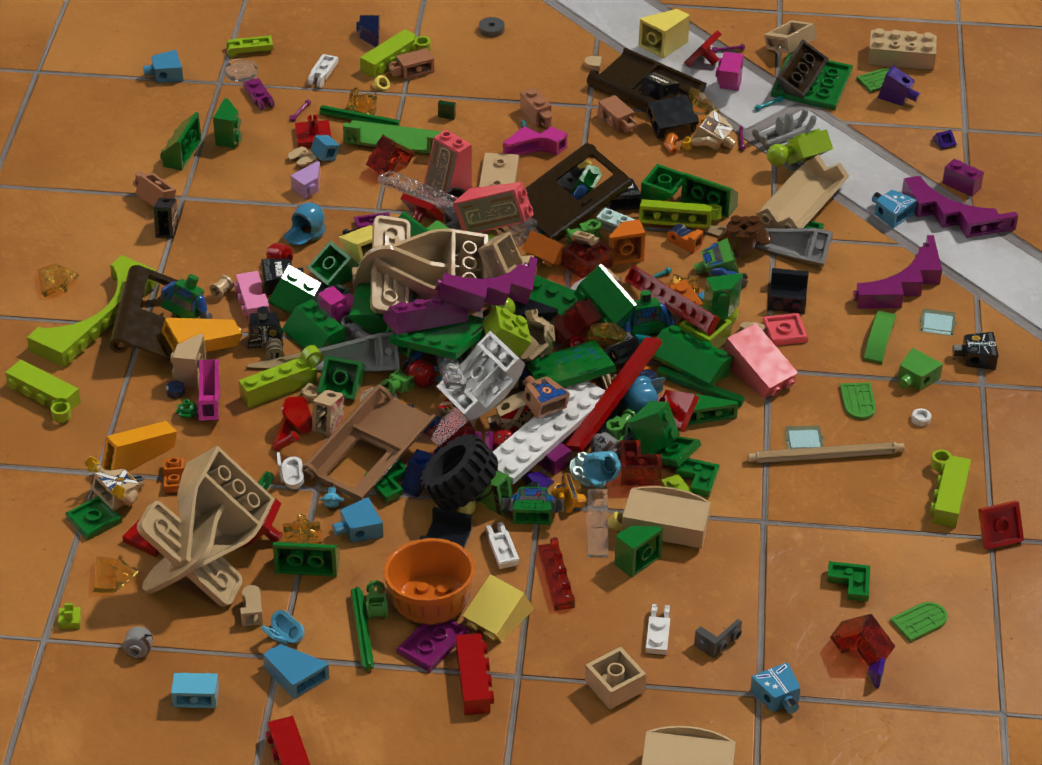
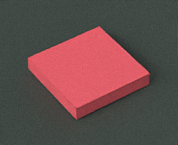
M799 313L762 318L766 334L775 346L808 342V336Z

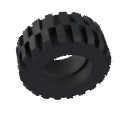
M466 434L463 437L459 436L455 440L449 441L446 446L441 447L431 457V460L427 462L425 470L421 473L422 477H420L421 487L439 508L450 511L457 510L459 507L466 506L470 501H474L491 484V480L495 478L496 471L498 470V459L480 437L472 434Z

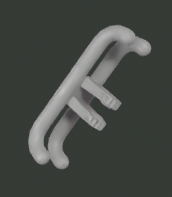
M804 108L799 118L794 120L793 115L787 113L785 118L782 116L777 117L774 128L759 133V129L754 127L752 135L755 139L760 140L763 146L770 147L794 138L796 135L807 133L814 127L817 118L815 115H812L807 125L793 130V127L799 126L806 120L808 109ZM775 134L779 135L775 138L767 140V137L773 136Z

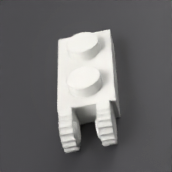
M322 54L308 76L307 85L312 86L315 78H318L317 87L322 88L325 80H327L338 64L339 58Z
M502 522L498 523V533L493 532L491 525H486L485 530L499 569L519 565L518 554Z
M652 604L648 623L646 653L667 655L670 605H665L664 618L656 617L658 607L657 604Z

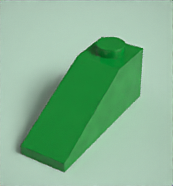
M696 394L699 400L688 425L737 418L738 402Z

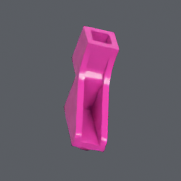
M524 126L503 142V154L520 156L544 151L557 156L567 148L568 134L552 126L543 131L542 134Z
M219 359L199 360V421L219 420V399L221 398Z

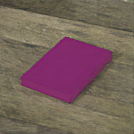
M451 619L440 624H421L396 648V654L431 673L456 647V635L469 634V629Z

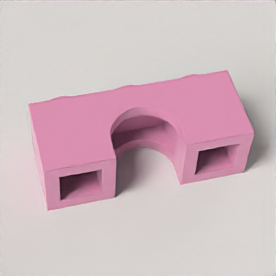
M258 271L236 274L237 282H234L235 292L239 293L237 294L239 305L242 304V315L247 317L248 323L250 314L257 313L259 307L264 306L269 310L266 294L262 293V282Z

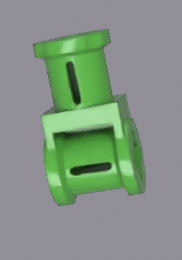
M596 219L580 223V228L571 230L568 228L565 231L568 244L574 242L572 234L576 231L594 234L595 237L599 238V241L602 239L600 234L601 222Z
M397 369L393 374H390L389 379L381 381L380 385L388 389L391 395L395 391L399 393L410 392L415 386L414 376H408L400 369Z
M630 409L624 410L621 417L616 416L606 423L608 434L616 438L620 444L628 434V428L630 427L628 422L636 415L635 412Z
M379 580L371 581L366 585V590L369 593L366 601L367 620L375 617L388 619L386 593L383 594L385 585Z

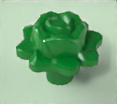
M184 399L182 404L177 405L175 412L184 419L193 418L197 415L198 405L195 402H190L189 399Z

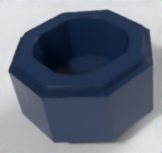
M178 380L170 381L166 385L167 396L173 399L182 397L185 394L183 382Z

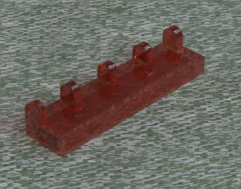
M553 537L550 539V544L538 545V553L554 611L575 608V597L572 594L571 583L568 579L563 555L559 548V541L557 537Z

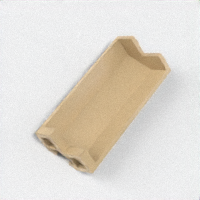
M819 154L814 155L801 164L756 215L766 228H804L849 178V174L840 162L827 167Z

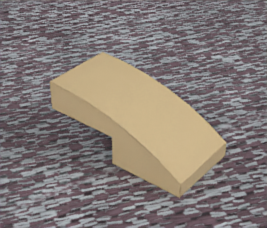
M576 231L572 234V239L575 242L590 246L598 245L599 238L595 237L594 234Z

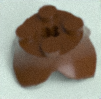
M732 216L725 230L722 231L717 239V242H720L727 238L733 252L741 258L750 254L755 249L757 242L762 245L772 243L770 234L763 228L758 216Z

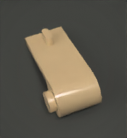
M530 335L532 343L520 359L526 363L533 360L536 356L542 358L544 355L541 352L549 344L546 342L539 345Z

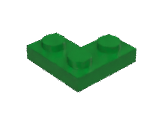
M688 458L677 467L676 474L694 479L690 490L693 494L710 497L720 465Z
M398 460L373 489L386 503L402 496L403 489L396 481L408 476L409 469Z
M829 561L827 582L848 584V600L868 602L870 565Z

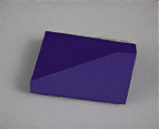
M952 130L936 133L932 137L940 149L957 146Z
M539 471L526 474L527 485L529 482L534 481L539 484V487L548 488L554 483L552 479Z
M880 658L868 669L875 688L880 687L885 658Z

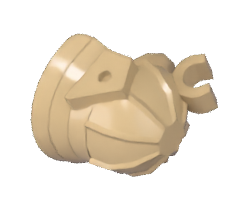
M538 309L526 310L525 315L530 335L539 345L547 342L549 346L541 353L543 355L550 354L553 350L552 341H555L554 325L543 319V317H538Z

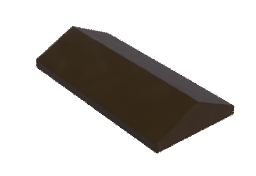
M802 39L776 79L786 94L804 98L829 58Z

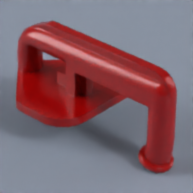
M304 397L285 398L281 408L283 418L272 445L274 451H279L300 440L299 435L295 431H291V434L288 435L292 425L302 434L310 432L312 416Z

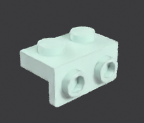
M606 207L597 215V220L601 221V228L613 232L621 222L635 220Z

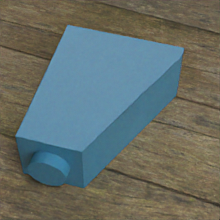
M280 644L263 654L264 668L293 699L329 679V665L327 662Z

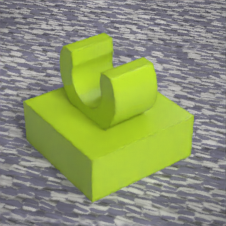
M64 603L65 608H59V629L80 628L81 607H74L73 603Z

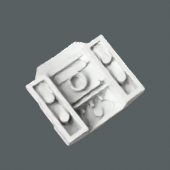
M490 331L477 344L471 354L457 368L451 371L437 387L469 420H473L490 411L506 397L521 376L525 363Z

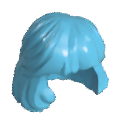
M615 452L588 453L583 459V474L589 484L595 488H604L607 482L618 477L621 470V463Z

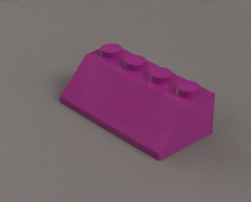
M434 296L432 299H417L414 302H399L396 305L389 306L383 316V320L396 334L468 322V308Z

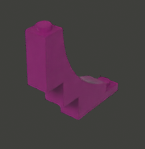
M921 176L908 177L903 180L902 193L917 200L915 209L917 217L934 215L942 228L959 225L966 238L1016 230L1018 214L1016 212L999 214L995 208L975 207L956 202L933 190Z
M927 235L926 243H923V246L919 248L916 258L901 272L882 280L857 283V288L853 291V301H856L857 308H902L903 296H921L923 284H940L942 267L934 235Z
M530 256L528 263L525 262L524 265L519 264L512 271L493 278H466L444 273L442 279H438L435 290H438L436 298L480 312L484 302L494 306L505 305L508 297L527 305L533 291L537 258Z

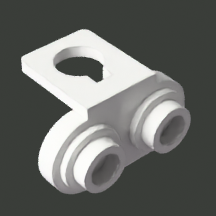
M277 452L281 483H285L287 487L293 490L300 488L304 483L302 460L298 457H289L282 463L280 452Z

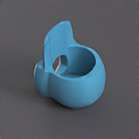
M312 202L300 205L292 215L291 229L284 235V238L287 242L297 246L303 245L308 240L315 241L321 238L326 228L324 224L325 214L322 208ZM306 226H311V232L309 233L303 232L302 229Z
M647 376L637 377L621 399L626 410L630 409L637 414L649 401H657V394L663 391V383L666 378L661 377L651 380Z

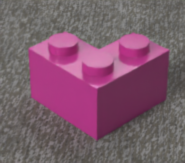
M724 52L723 57L719 58L715 74L718 84H720L719 88L739 91L742 82L744 54Z
M332 286L318 293V303L321 308L341 324V318L349 315L354 296L350 293L343 295Z

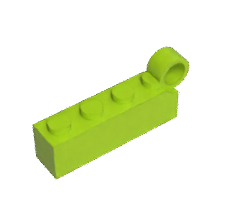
M404 29L361 56L360 71L376 78L388 70V64L396 61L397 55L425 48L430 51L431 40L426 36L416 37V34Z
M642 199L639 209L640 222L647 224L672 226L683 224L685 227L710 229L712 220L721 219L722 206L716 204L706 205Z
M310 345L303 349L301 357L239 380L240 398L248 408H252L304 388L308 383H317L316 366L322 362L323 354L316 346Z
M19 360L5 372L7 386L51 408L52 419L55 422L62 423L68 421L72 416L71 411L81 403L79 388L23 360Z
M943 449L933 452L931 467L943 475H938L936 487L940 488L935 489L933 500L936 503L932 502L930 514L933 515L932 523L956 528L971 459L953 456L950 452Z

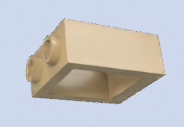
M794 20L764 34L767 50L784 53L795 51L802 39L807 43L817 39L814 23Z
M510 231L492 238L478 249L490 278L504 275L515 269L519 264L524 265Z

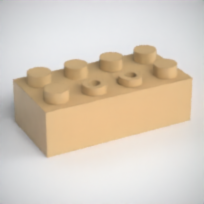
M881 28L871 30L868 65L934 70L937 35L930 32L918 34L915 31H884Z
M661 486L631 488L622 517V531L630 526L661 527L663 529L662 541L686 545L691 548H702L710 519L711 503L696 494L676 488Z
M668 726L646 731L642 765H733L736 742L717 732L698 727Z

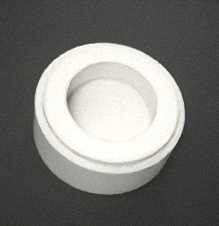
M919 408L912 412L911 421L917 426L924 427L930 424L932 415L928 410Z

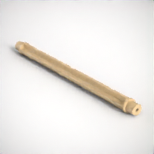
M888 442L756 451L755 453L748 454V462L769 463L896 454L897 452H904L905 447L904 443Z

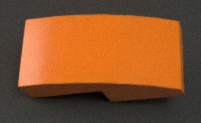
M172 457L164 459L165 493H178L184 470V458Z

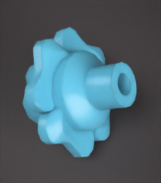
M328 487V493L323 498H319V500L324 502L325 507L335 508L339 506V502L344 501V498L336 494V488Z

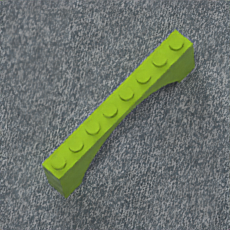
M121 255L110 264L112 279L116 280L117 283L116 293L110 303L99 313L81 322L53 328L38 327L27 336L29 351L65 367L115 323L129 268L133 265H140L153 271L156 270ZM147 278L142 298L155 288L158 282Z

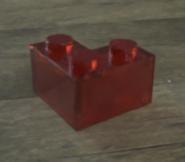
M382 134L365 165L389 178L397 163L407 167L415 152Z
M576 241L562 248V266L582 279L587 277L600 264L606 269L613 266V248L602 241L597 242L588 249Z
M590 298L584 302L582 299L577 301L565 311V315L561 316V314H558L551 319V324L554 325L555 340L560 346L572 339L573 336H577L602 318Z
M455 407L430 428L426 434L431 442L440 449L446 446L449 441H453L459 436L463 437L466 434L475 435L476 431L470 421Z
M620 440L621 485H661V454H641L640 440Z
M872 613L841 621L830 636L841 653L857 650L868 666H871L880 658H885L886 660L895 648L894 643Z

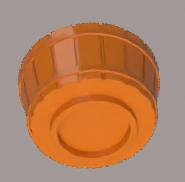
M439 538L414 540L400 546L395 552L393 551L385 562L384 577L387 588L392 595L394 606L402 616L410 621L428 625L447 622L457 617L465 609L469 601L471 585L474 580L475 563L471 554L455 542Z

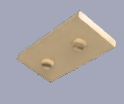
M485 153L479 187L516 183L519 155Z

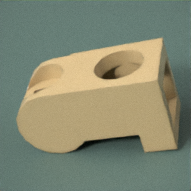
M248 585L242 590L244 606L240 608L242 627L263 625L260 589L255 585Z

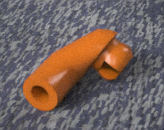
M669 133L665 138L664 147L674 155L678 152V148L674 145L676 143L675 140H678V136L674 133Z

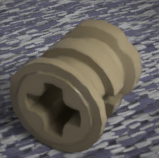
M269 339L266 342V360L285 356L282 342L279 339Z

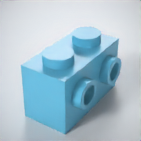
M174 673L171 689L173 707L217 708L219 694L218 674Z

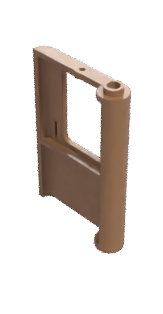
M376 385L303 465V473L310 480L314 479L329 487H334L337 491L358 501L363 500L434 421L436 415L432 414L430 416L394 400L388 389L382 385ZM359 440H364L387 451L355 487H349L327 476Z

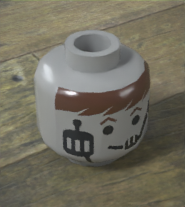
M607 432L598 433L591 440L592 453L611 451L615 452L617 456L620 453L619 441Z
M144 627L131 628L123 642L124 651L133 658L147 656L153 644V635Z

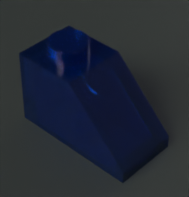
M360 15L359 22H356V31L360 32L362 40L374 47L379 46V15Z
M416 449L408 461L401 483L403 493L419 497L423 491L420 482L421 473L425 470V465L434 454Z

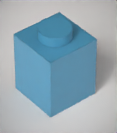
M316 135L310 151L321 161L335 160L340 145L329 135Z

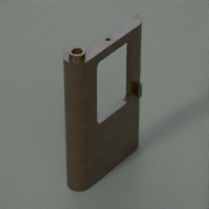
M624 48L622 55L599 74L597 70H592L587 77V84L609 95H616L620 100L647 111L649 102L657 101L640 93L644 77L652 72L679 82V91L688 94V99L692 103L704 92L707 83L628 48Z
M585 143L525 188L534 213L528 220L550 239L559 241L566 235V229L576 228L580 223L584 222L629 188L632 182L623 171L602 155L593 144ZM587 158H595L613 175L583 198L577 200L561 187L557 181Z
M133 265L128 271L109 346L111 350L117 353H123L129 346L170 361L173 351L162 333L165 317L144 310L140 305L147 278L162 285H168L172 281L177 282L178 280L143 266ZM120 342L123 343V344H124V347H120V348H119V347H118L119 343H120Z

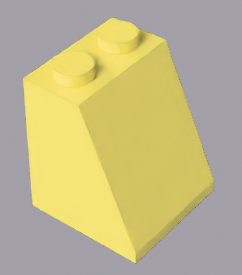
M674 9L640 18L638 46L664 59L688 43L690 15L679 9Z
M369 225L338 237L341 249L358 264H360L363 255L372 249L373 226Z
M490 574L463 614V617L467 622L466 626L473 631L480 630L484 632L483 635L489 640L494 641L496 639L502 643L534 610V607L524 592Z

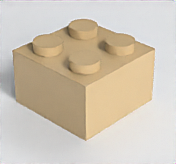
M619 647L585 665V682L609 709H612L645 691L646 673L622 647Z

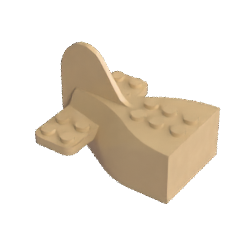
M383 215L376 216L373 222L372 249L363 255L354 275L353 286L357 290V286L360 283H371V310L375 313L385 314L389 306L396 305L399 302L409 303V288L424 300L437 296L438 290H435L437 280L442 279L444 273L466 278H488V272L478 252V249L488 242V234L456 229H435L410 237L411 226L406 219Z
M217 445L186 463L177 495L178 516L160 501H154L147 506L137 524L138 533L165 557L150 571L143 582L142 589L148 594L155 593L187 576L219 606L225 607L234 601L242 585L241 574L222 556L248 543L257 534L275 498Z

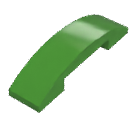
M883 311L877 312L868 339L864 361L878 364L883 363L886 347L897 314Z

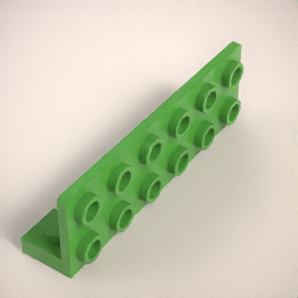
M352 120L351 123L345 122L343 125L344 143L427 154L431 153L434 137L443 132Z

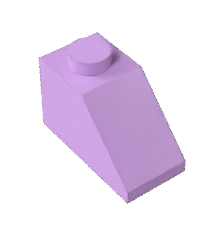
M317 161L291 175L292 190L304 199L319 191L321 178L320 162Z

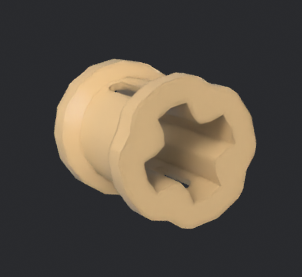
M222 275L217 283L210 285L209 289L213 296L221 298L227 290H231L234 287V283L229 276Z

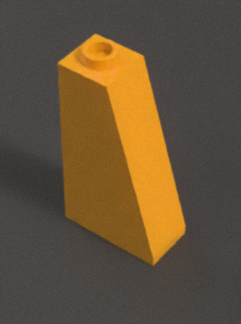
M165 318L162 327V333L173 352H175L177 344L199 334H204L206 352L238 346L242 337L241 328L237 326L235 320Z
M167 421L106 436L101 467L104 470L110 471L118 469L130 471L174 448L177 431Z

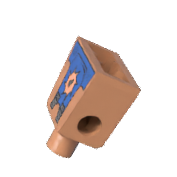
M528 376L523 381L525 385L523 400L537 419L567 408L570 393L551 378L543 377L535 380L532 376Z

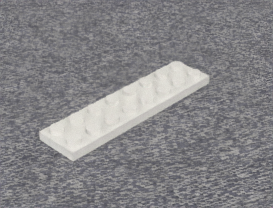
M588 381L566 388L570 393L567 408L539 419L534 416L493 451L498 459V470L496 472L508 474L512 484L517 482L581 425L588 414L594 409L595 404L604 394L605 390Z

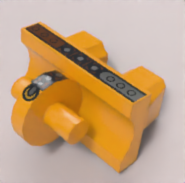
M564 473L563 482L561 484L556 483L555 487L551 490V494L555 499L563 500L566 513H572L574 507L583 508L586 497L584 494H579L581 490L580 481L572 480L569 473Z

